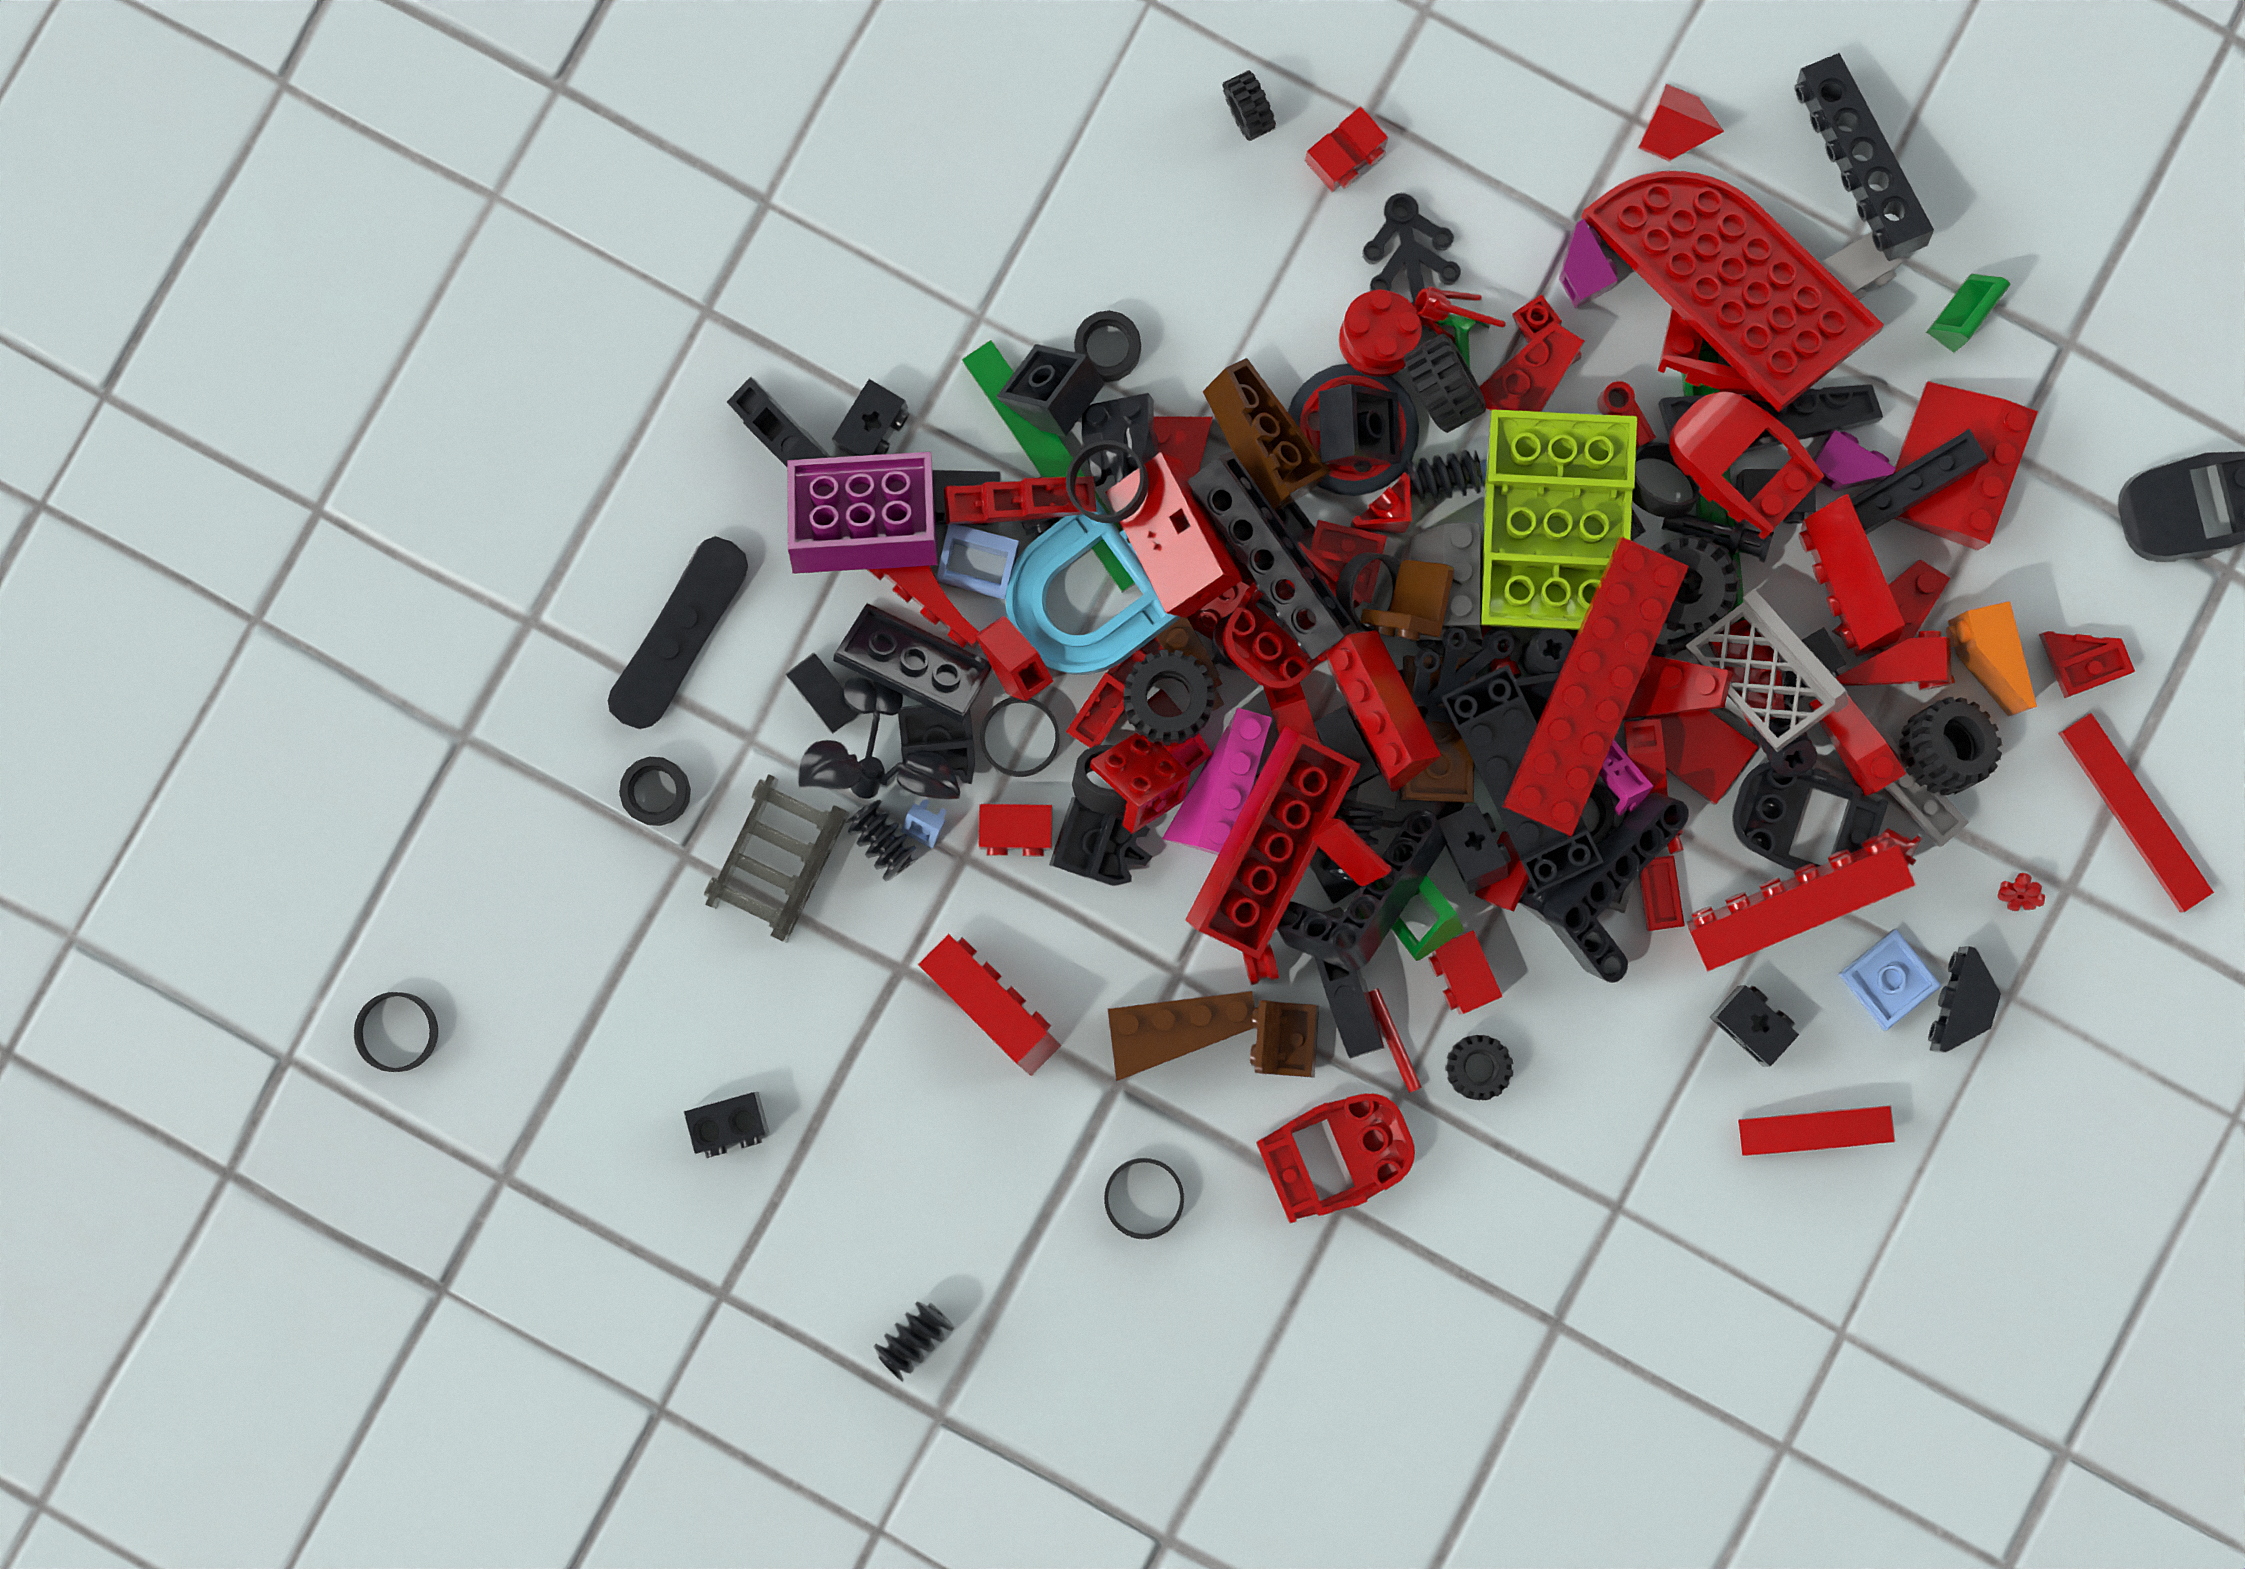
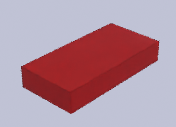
M1674 855L1655 857L1638 874L1647 932L1684 927L1685 923Z

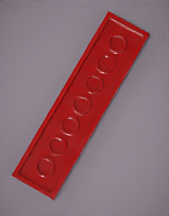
M1625 537L1618 538L1502 807L1572 836L1689 566Z

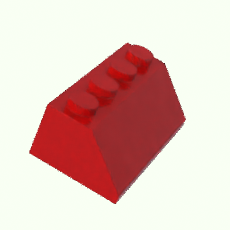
M1848 494L1843 495L1805 518L1801 526L1802 532L1798 533V537L1803 550L1806 553L1811 551L1816 564L1812 565V569L1819 585L1825 583L1830 595L1826 597L1827 605L1832 616H1839L1844 628L1840 630L1846 648L1848 650L1853 648L1856 657L1897 642L1905 627V622Z
M1375 630L1348 634L1326 653L1328 667L1391 792L1398 791L1442 755L1378 631Z

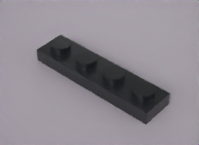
M1968 429L1852 498L1851 502L1867 535L1990 461L1971 430Z

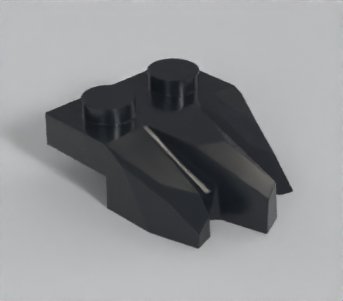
M1145 393L1090 404L1082 414L1081 437L1083 448L1097 441L1113 440L1131 448L1144 464L1158 455V437L1153 431L1154 400L1151 395ZM1103 450L1087 459L1096 487L1104 484L1110 475L1114 476L1115 483L1117 484L1139 468L1134 457L1121 450Z
M926 705L902 707L898 713L902 762L906 764L908 756L913 752H932L946 759L952 766L955 775L959 776L963 783L972 784L975 769V752L971 711L969 710L961 723Z
M1072 797L1049 865L1111 886L1132 882V875L1127 870L1128 863L1146 866L1153 857L1137 846L1136 843L1138 837H1146L1151 829L1144 826L1131 834L1122 825L1124 813L1104 814L1095 812L1082 805L1076 797Z

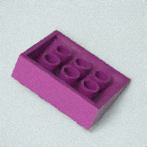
M931 452L787 460L788 553L793 574L937 565V536Z

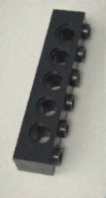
M1837 53L1802 67L1794 86L1796 97L1801 104L1805 103L1808 108L1811 125L1816 133H1821L1825 141L1828 158L1831 162L1837 163L1841 171V181L1845 190L1852 192L1856 199L1857 212L1863 222H1868L1872 230V239L1876 249L1879 252L1883 251L1889 262L1928 246L1934 228L1841 54ZM1823 97H1831L1836 102H1828ZM1839 126L1849 127L1852 131H1843ZM1854 156H1864L1867 161L1857 160ZM1869 185H1878L1882 187L1883 190L1876 191L1872 189ZM1893 214L1897 216L1899 220H1890L1885 215Z
M1233 451L1217 457L1187 481L1192 488L1195 500L1209 512L1213 518L1216 530L1228 539L1234 548L1233 551L1238 561L1247 566L1254 576L1257 588L1268 596L1275 606L1278 618L1290 627L1296 636L1299 648L1304 653L1309 654L1312 660L1327 652L1345 636L1358 629ZM1225 490L1232 497V505H1229L1224 498ZM1245 520L1251 523L1253 535L1247 532ZM1266 550L1272 553L1274 557V564H1271L1267 560L1265 555ZM1287 579L1293 583L1295 594L1288 590L1286 586ZM1307 609L1315 614L1316 624L1309 620Z

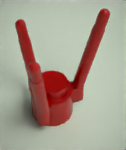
M1429 286L1427 289L1424 288L1419 292L1414 302V307L1417 310L1416 315L1420 316L1422 325L1430 328L1438 335L1444 333L1454 343L1455 337L1435 323L1439 320L1444 321L1449 313L1501 328L1506 325L1505 321L1451 305V302L1447 300L1481 301L1482 296L1479 294L1440 290Z

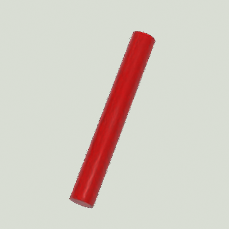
M1379 988L1369 991L1377 1022L1409 1093L1422 1088Z

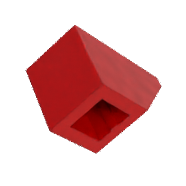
M1000 617L975 635L1007 695L1027 701L1054 682L1038 651L1007 617Z

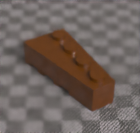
M1248 358L1226 367L1202 391L1232 451L1275 511L1308 494L1331 472L1327 464L1321 462V456Z
M1247 991L1109 1008L1108 1017L1116 1081L1253 1029V1012L1255 1009L1253 992Z

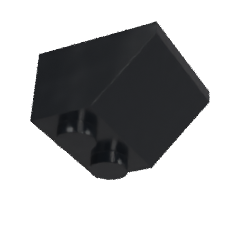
M1035 344L998 393L997 398L1040 431L1066 437L1105 383L1087 355Z
M1355 384L1318 392L1322 463L1340 466L1401 463L1398 393Z

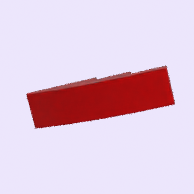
M1066 477L1024 478L1021 481L985 482L983 485L947 486L944 488L947 525L1021 521L1083 514L1074 506L1069 498L1066 488ZM1076 477L1075 491L1080 505L1091 513L1097 512L1094 477Z
M1157 637L1153 638L1126 660L1105 672L1065 732L1089 748L1102 744L1125 711L1123 706L1125 682L1128 674L1132 672L1133 666L1138 661L1142 662L1146 655L1150 653L1156 655L1159 654V650H1164Z
M1891 1105L1738 1120L1742 1156L1896 1142Z

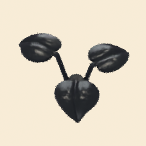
M859 673L850 677L843 689V697L846 704L856 712L863 714L873 713L865 758L858 762L857 756L855 754L849 755L847 748L838 741H817L805 751L800 762L798 771L799 787H821L834 790L851 788L856 796L870 799L878 794L881 784L888 785L890 778L898 772V784L910 793L936 799H959L960 788L954 770L949 762L938 754L927 751L913 752L908 756L906 764L899 762L885 774L882 762L878 758L873 757L880 713L890 716L898 714L902 708L903 694Z

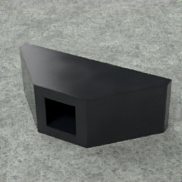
M1959 947L1958 952H1953L1950 958L1948 972H1951L1948 986H1944L1938 999V1006L1942 1007L1938 1021L1932 1023L1928 1034V1041L1932 1042L1930 1051L1946 1053L1988 1031L1992 1027L2001 993L1979 952L1974 947Z

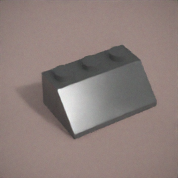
M1480 523L1442 524L1411 537L1410 560L1447 564L1454 569L1440 638L1420 635L1419 641L1442 640L1444 632L1451 627L1464 630L1468 640L1482 639V532ZM1454 633L1451 640H1459L1458 633Z

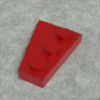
M1553 322L1479 386L1486 408L1490 411L1542 412L1585 343V340Z
M1747 620L1731 625L1730 635L1750 636L1751 624ZM1756 631L1755 637H1761V635ZM1709 641L1708 643L1715 658H1721L1723 642ZM1728 643L1726 658L1747 660L1749 644ZM1754 645L1752 660L1773 662L1774 650L1768 645ZM1725 666V670L1733 672L1731 677L1732 683H1744L1745 667ZM1751 668L1749 684L1770 685L1772 669ZM1777 670L1775 686H1782L1780 670ZM1736 691L1742 698V691ZM1748 692L1746 703L1750 708L1766 709L1768 693ZM1783 694L1773 695L1772 710L1785 711ZM1744 715L1749 727H1753L1754 725ZM1758 716L1763 722H1765V717Z
M1650 655L1622 721L1639 717H1655L1669 713L1724 708L1733 672Z

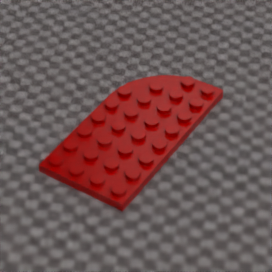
M1660 171L1643 174L1617 185L1582 212L1581 218L1589 226H1593L1598 235L1778 412L1879 334L1884 326L1873 313L1758 203L1738 188L1722 180L1687 171Z

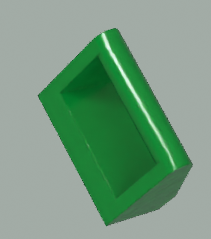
M1970 274L1926 333L1955 353L1971 339L2011 284L2002 277Z
M1427 875L1412 898L1417 894L1437 918L1436 923L1420 941H1418L1400 916L1391 928L1416 961L1423 959L1464 931L1456 911Z

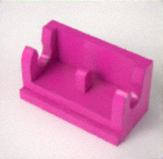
M1613 740L1599 775L1620 799L1614 811L1618 816H1621L1626 809L1631 813L1645 799L1653 785Z

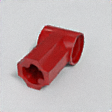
M1624 381L1612 382L1599 394L1597 406L1603 415L1637 416L1636 450L1657 438L1635 401L1634 390L1628 383ZM1609 392H1617L1623 397V407L1616 408L1609 403Z

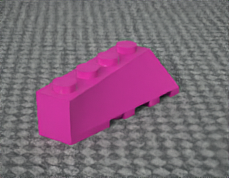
M1237 708L1212 752L1213 755L1208 758L1162 837L1163 840L1219 855L1251 793L1272 717Z

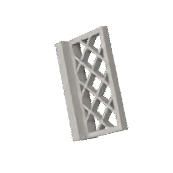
M1755 589L1743 597L1741 605L1686 645L1689 653L1700 665L1710 667L1719 665L1720 669H1725V666L1745 667L1744 683L1730 682L1727 696L1777 752L1833 710L1838 713L1848 705L1846 689ZM1744 616L1751 624L1750 636L1730 635L1731 625ZM1756 631L1761 635V637H1755ZM1709 641L1723 642L1721 658L1705 657L1699 648ZM1728 643L1749 644L1747 660L1726 658ZM1754 645L1770 646L1774 650L1773 662L1752 660ZM1780 657L1785 663L1778 662V658ZM1751 668L1772 669L1770 685L1749 684ZM1777 670L1793 671L1797 675L1796 687L1775 686ZM1803 682L1807 688H1801V683ZM1736 691H1742V698ZM1747 693H1768L1766 709L1750 708L1746 703ZM1773 695H1795L1793 711L1772 710ZM1800 696L1816 697L1823 704L1813 713L1798 712ZM1758 716L1765 717V722H1763ZM1770 718L1791 719L1790 730L1777 738L1769 729ZM1797 719L1802 720L1801 722L1796 724Z

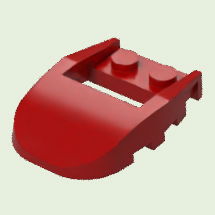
M1671 307L1657 371L1664 373L1668 367L1686 374L1685 382L1699 387L1702 383L1718 389L1719 392L1751 395L1752 400L1768 402L1733 367L1698 360L1703 337Z
M1718 392L1699 399L1676 422L1670 434L1669 447L1671 455L1686 476L1691 475L1700 486L1701 490L1699 493L1709 502L1714 500L1728 510L1727 514L1739 523L1746 519L1760 529L1761 532L1758 536L1763 540L1824 477L1822 471L1789 428L1749 399L1736 393ZM1766 429L1788 449L1786 452L1791 459L1748 502L1721 475Z
M1299 542L1298 544L1336 597V586L1339 576ZM1287 579L1286 582L1295 589L1293 583ZM1254 581L1246 590L1224 628V647L1233 662L1258 684L1272 690H1284L1298 684L1307 677L1317 665L1327 659V652L1313 660L1309 654L1304 653L1299 648L1296 640L1255 605L1263 596V593L1257 588ZM1353 589V605L1356 608L1361 605L1364 598Z
M1363 1093L1334 1102L1323 1103L1256 1142L1289 1223L1297 1222L1296 1219L1316 1214L1322 1216L1368 1202L1367 1199L1382 1190L1386 1191L1400 1182L1409 1173L1415 1157L1414 1142L1401 1111L1390 1099L1375 1093ZM1327 1119L1354 1187L1320 1201L1292 1134Z

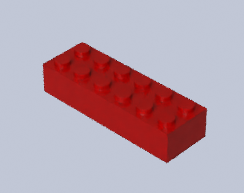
M1285 726L1185 921L1199 932L1260 960L1318 848V845L1312 839L1313 835L1327 819H1333L1361 764Z
M1878 835L1862 842L1864 848L1853 853H1849L1848 849L1836 852L1827 857L1829 863L1815 868L1813 863L1805 865L1793 871L1795 877L1781 882L1780 878L1769 880L1759 886L1761 891L1747 896L1746 892H1742L1726 899L1727 905L1713 911L1712 906L1692 913L1693 919L1687 921V925L1707 972L1916 886L1899 845L1891 837L1884 839L1883 835Z

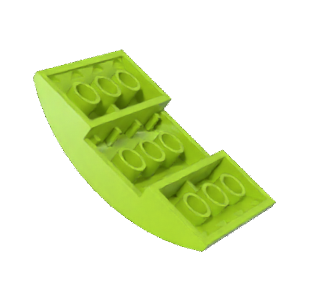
M1491 410L1483 518L1481 625L1579 630L1618 538L1625 537L1629 540L1631 539L1637 416Z

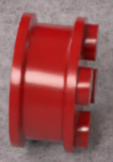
M1387 290L1369 291L1354 299L1345 313L1338 337L1339 347L1345 360L1357 371L1375 377L1393 375L1404 369V355L1416 348L1422 333L1420 316L1416 315L1417 310L1414 305L1402 295Z

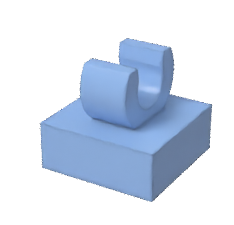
M925 799L920 805L915 803L912 805L907 813L901 832L933 849L946 821L944 820L946 810L941 808L937 815L926 810L929 800Z

